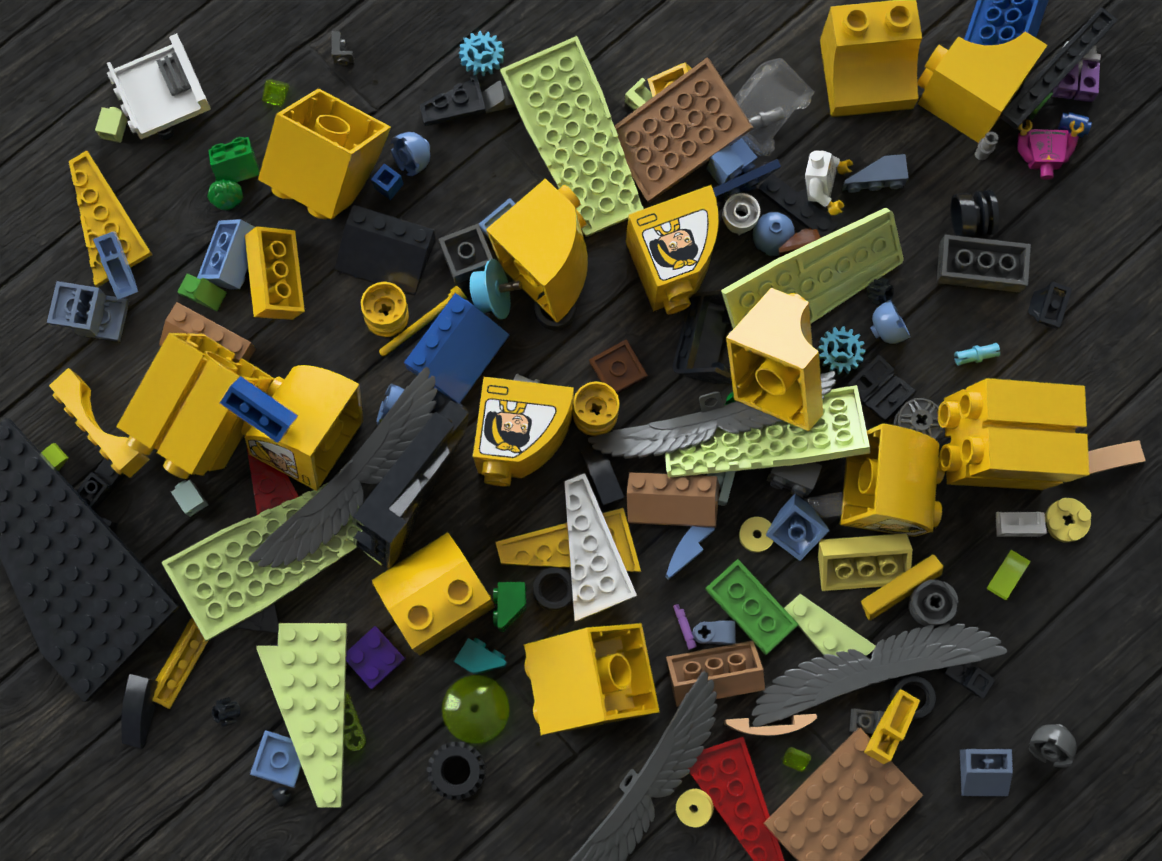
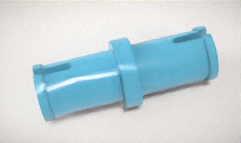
M997 343L982 347L977 345L969 350L955 352L954 356H958V358L954 359L957 365L974 361L979 363L983 359L1000 356V352H996L1000 348Z

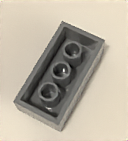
M944 235L939 243L936 283L1022 293L1028 286L1031 244Z

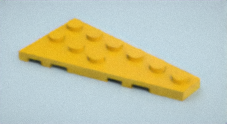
M85 151L70 160L69 165L73 185L76 190L77 204L80 209L86 247L89 252L90 266L93 271V281L97 288L108 282L109 279L93 239L115 231L130 268L151 256L152 253L88 151Z
M624 508L602 513L626 571L641 572ZM567 523L496 542L501 564L571 568Z

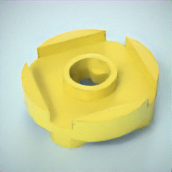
M1062 498L1051 504L1046 511L1045 523H1047L1048 532L1053 538L1061 542L1076 541L1084 537L1089 531L1091 512L1083 503L1076 499ZM1068 515H1070L1072 517L1071 519L1073 520V524L1070 523L1067 526L1064 524L1065 520L1062 518L1063 516L1067 517Z

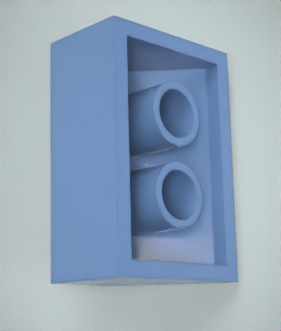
M241 219L218 221L197 278H205L214 285L226 289H240L245 281V274L248 268L245 235L255 227Z

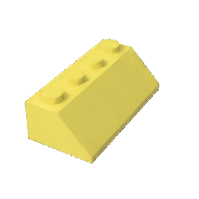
M907 533L820 540L818 561L822 591L883 587L911 569L912 547Z

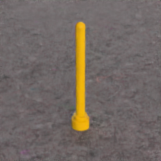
M457 285L452 288L448 298L379 350L380 355L386 356L436 318L455 293L466 300L467 297Z

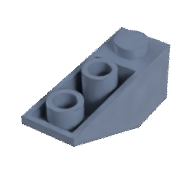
M905 154L883 156L846 179L842 186V191L858 192L861 189L876 191L882 187L898 189L905 186L908 180Z

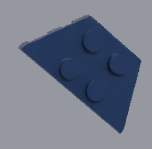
M778 159L713 188L716 202L727 201L731 196L743 191L746 194L755 190L756 185L781 168Z

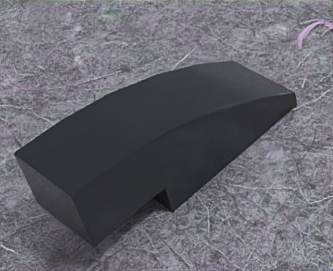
M593 444L579 448L604 508L624 500V496L606 454H602L601 450L593 449Z
M129 674L121 718L123 744L144 748L156 707L152 700L158 681Z

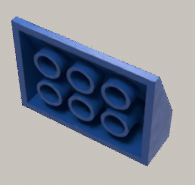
M977 0L964 40L979 45H999L1016 39L1025 31L1036 38L1048 0Z
M455 293L410 353L404 364L415 375H418L423 368L428 367L430 370L428 379L431 376L435 377L434 388L456 403H461L510 335L474 305Z

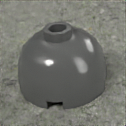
M1060 724L1041 726L1035 731L1029 743V751L1034 757L1046 763V759L1054 762L1053 766L1065 768L1071 766L1077 751L1075 738L1065 726Z

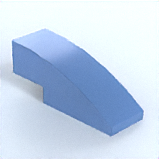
M113 231L93 239L117 300L137 293L138 289L117 233Z
M692 526L677 546L669 563L665 576L668 580L703 552L704 549L699 543L713 533L714 527Z

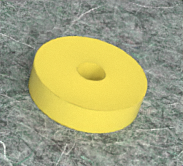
M762 517L747 519L739 531V539L742 546L754 553L767 550L773 543V540L766 536L771 523ZM753 532H760L761 537L755 538Z
M690 789L678 798L676 812L679 819L685 825L700 827L706 824L712 817L713 802L704 791ZM696 805L698 811H694L691 806Z

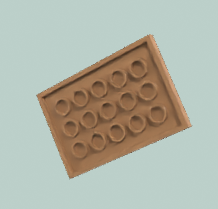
M709 58L701 61L614 126L631 171V176L647 202H652L708 162L719 150L733 144L754 129Z
M858 728L763 823L797 861H860L923 796L892 761L882 764L864 753L870 738L861 728Z

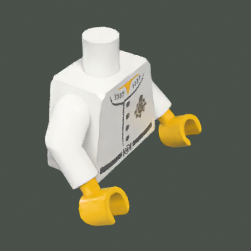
M826 151L810 153L805 173L808 201H816L824 207L827 206L830 215L842 213L843 202L838 200L832 203L830 198L836 167L840 174L849 173L852 171L847 166L853 165V162L851 160L840 162L839 158Z

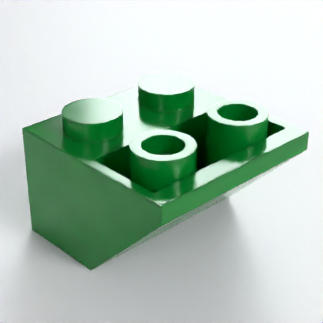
M238 137L230 143L216 144L208 150L210 165L217 181L225 179L226 181L240 182L260 174L249 137Z
M498 582V588H494L493 600L495 604H498V611H493V624L498 626L499 632H504L526 610L525 582Z

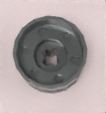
M914 398L906 402L894 416L891 424L924 433L934 439L938 437L943 429L938 422L939 406L925 398ZM921 419L923 423L918 425L916 421Z

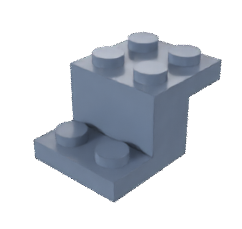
M56 281L47 323L53 326L71 328L80 336L120 342L129 300L125 298L117 300V297L107 296L100 288Z

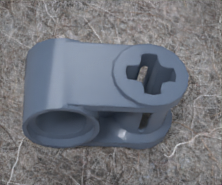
M735 621L701 622L692 630L694 640L701 644H736ZM702 627H704V631H708V635L702 638L701 634H698Z

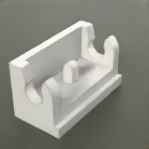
M996 512L997 537L1043 536L1047 533L1044 512Z

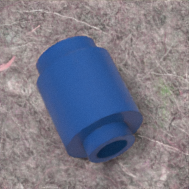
M1070 112L1062 114L1058 126L1059 130H1068V134L1071 133L1069 124L1074 120V130L1080 127L1081 122L1084 124V130L1077 135L1083 138L1084 134L1088 135L1092 122H1088L1089 117Z

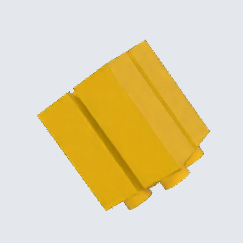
M169 333L116 427L130 435L126 444L135 451L151 455L153 449H157V453L166 458L163 467L171 474L183 479H187L190 474L203 476L207 470L224 469L243 437L241 430L245 420L220 404L229 387L241 376L264 393H267L270 384L275 378L243 358L238 363L233 362L236 356L235 353L204 334Z
M986 378L967 387L966 390L962 389L945 397L939 406V425L945 428V437L951 438V442L941 448L939 455L940 467L943 471L947 472V484L1044 490L1063 484V482H1069L1089 475L1087 434L1075 433L1076 428L1087 427L1085 386Z

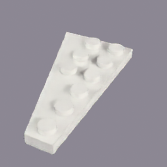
M585 473L565 481L575 622L637 596Z

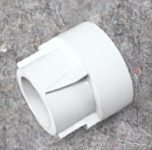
M745 193L735 194L726 201L722 218L730 231L740 235L751 230L757 224L760 216V206L751 195ZM736 211H743L747 215L743 217L738 216Z

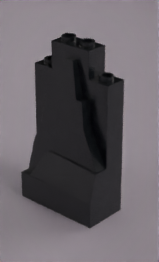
M450 400L440 414L434 413L352 517L353 524L362 530V532L358 531L353 537L354 545L388 569L392 567L406 549L416 527V519L419 512L448 468V464L465 436L469 412L460 403H454Z

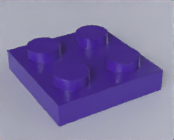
M376 626L346 652V662L372 690L405 660Z

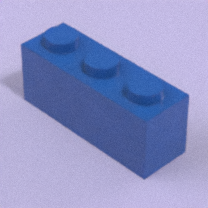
M241 376L229 387L220 402L224 407L277 443L286 435L298 415Z

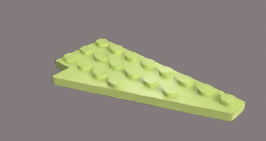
M279 623L278 646H257L259 657L317 807H342L347 624Z

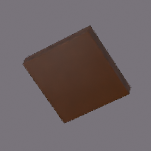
M627 339L589 359V363L600 382L612 387L617 394L648 377Z

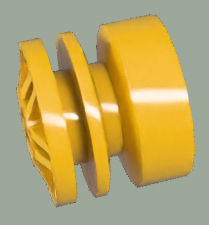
M389 282L375 283L367 288L361 299V309L368 329L382 337L395 336L402 332L407 326L409 312L406 297L401 288ZM387 311L389 315L385 316L383 312Z
M597 381L587 383L579 388L573 402V419L580 431L587 435L597 436L612 430L617 422L620 404L615 390L606 383ZM595 409L596 412H599V415H596L592 410Z

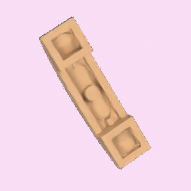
M1132 441L1088 451L1089 474L1146 461L1140 441Z
M817 714L791 716L792 725L749 727V718L724 720V725L745 734L773 736L801 729L816 720Z

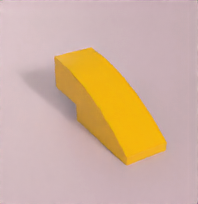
M900 689L883 714L864 753L882 764L890 762L899 741H902L906 735L920 700Z

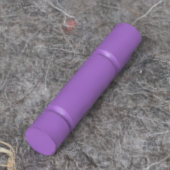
M679 604L674 605L673 607L687 642L688 650L693 649L697 646L695 640H693L694 637L688 620L685 617L684 609H680Z

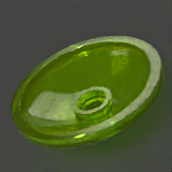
M471 675L461 678L448 689L442 703L443 720L448 730L456 738L464 742L483 743L496 737L507 723L509 717L507 695L497 682L488 677ZM473 704L479 706V710L476 713L471 712Z

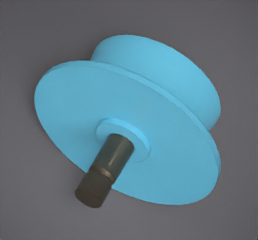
M491 259L486 263L484 271H475L471 274V298L474 306L482 313L492 311L497 318L505 319L510 311V291L522 289L521 281L508 283L501 264L497 260Z

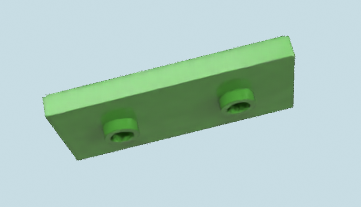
M738 559L705 588L711 597L765 655L799 625Z

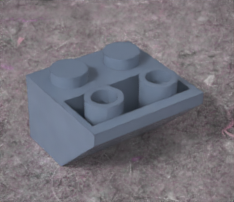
M1012 749L960 750L962 796H1008L1013 774Z

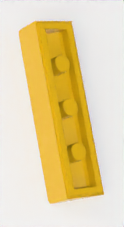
M935 555L929 556L864 598L861 604L868 620H873L910 596L912 591L920 584L928 580H934L942 575L943 565Z
M193 618L190 619L156 679L158 683L152 701L168 709L171 708L207 644Z

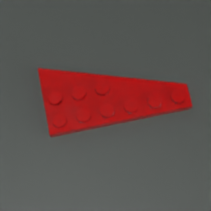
M744 737L703 749L702 753L696 757V763L688 768L693 779L701 790L709 795L713 806L753 861H784L778 839L763 824L770 815Z

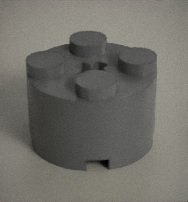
M928 580L920 584L912 591L908 599L909 611L912 617L925 627L929 625H934L935 627L951 620L957 611L958 596L955 590L948 583L939 580ZM935 600L937 603L931 607L930 602Z

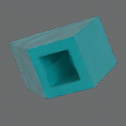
M468 638L454 660L456 664L474 675L504 668L507 665V662L504 660L505 655L495 649L493 652L485 649L486 644L477 638L473 641Z

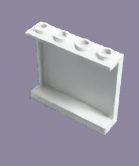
M177 34L169 37L172 45L114 69L110 62L107 63L110 69L107 75L111 83L117 86V88H114L118 100H123L124 103L120 106L125 116L130 117V121H127L132 133L137 132L140 139L211 110ZM175 52L191 89L172 96L156 60H165V56L172 57V53ZM171 63L181 86H184L185 83L176 63ZM164 66L174 90L177 89L168 66Z

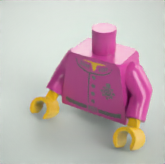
M1026 120L1025 128H1022V124L1018 127V130H1020L1018 134V152L1025 162H1028L1030 169H1040L1041 179H1052L1054 177L1053 169H1059L1073 154L1079 138L1077 134L1084 130L1082 122L1080 127L1074 130L1075 121H1071L1069 124L1071 133L1068 134V130L1031 129L1032 122Z

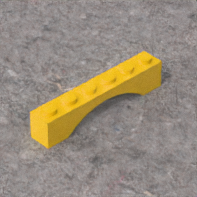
M70 368L49 385L55 392L52 396L60 404L64 403L66 405L64 410L67 414L77 419L75 423L82 431L89 433L87 438L95 446H100V454L105 459H110L113 462L111 467L119 475L124 473L128 477H132L150 460L147 455L129 447L126 444L127 437L113 436L101 430L95 421L91 409V389Z

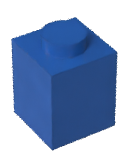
M383 164L371 179L374 189L389 200L403 186L401 175L386 164Z

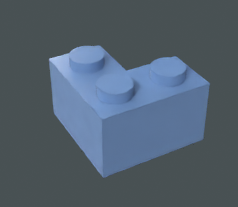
M741 138L733 145H729L715 153L711 157L706 169L716 182L721 185L737 178L742 172L745 174L750 172L755 167L754 163L757 156Z

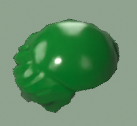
M223 179L215 181V183L213 182L209 188L207 198L218 209L227 211L241 203L243 193L238 183Z

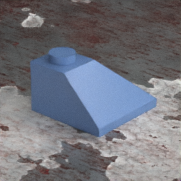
M794 494L780 509L766 532V536L801 561L826 535L829 529L813 507Z

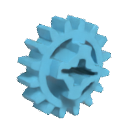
M481 31L478 32V36L471 33V39L464 38V44H460L459 58L461 59V65H466L467 72L473 69L474 75L481 72L482 76H485V71L493 74V68L499 69V63H503L504 48H502V42H497L496 35L491 38L490 32H487L485 36L482 35Z
M842 326L840 331L834 327L832 334L827 331L824 334L825 338L821 337L819 342L822 345L817 348L818 351L822 352L819 355V359L825 360L823 367L830 365V372L836 368L838 374L843 369L846 373H849L851 367L856 369L858 367L857 362L861 363L863 361V358L859 355H864L865 353L864 349H860L864 345V341L858 342L860 335H852L853 329L845 332L844 326ZM828 344H829V347L831 348V353H830V354H828V351H827V346H828ZM853 346L855 348V356H853L854 354L851 352ZM842 348L845 349L844 352L842 351V352L839 353V352L837 351L838 349H842Z

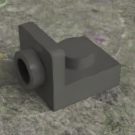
M332 31L334 64L345 66L349 65V63H355L353 51H346V40L342 39L340 31Z

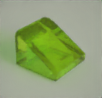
M273 79L266 80L262 101L283 106L290 84Z
M789 747L782 763L803 772L811 760V755Z

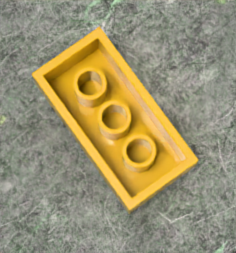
M255 227L245 235L254 317L293 320L305 312L295 230Z

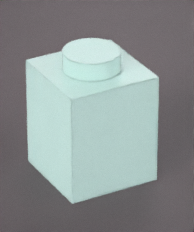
M184 480L175 486V490L171 492L184 513L189 517L208 506L197 486L191 480Z

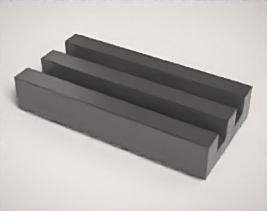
M175 52L172 53V57L165 56V60H156L172 96L191 89ZM171 63H176L185 83L184 86H181ZM166 65L168 66L172 74V77L176 83L177 89L175 90L165 71L164 66Z

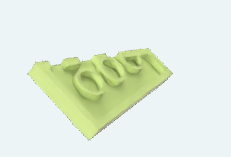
M801 594L784 608L823 655H836V652L839 651L848 652V649H855L867 656L876 647Z

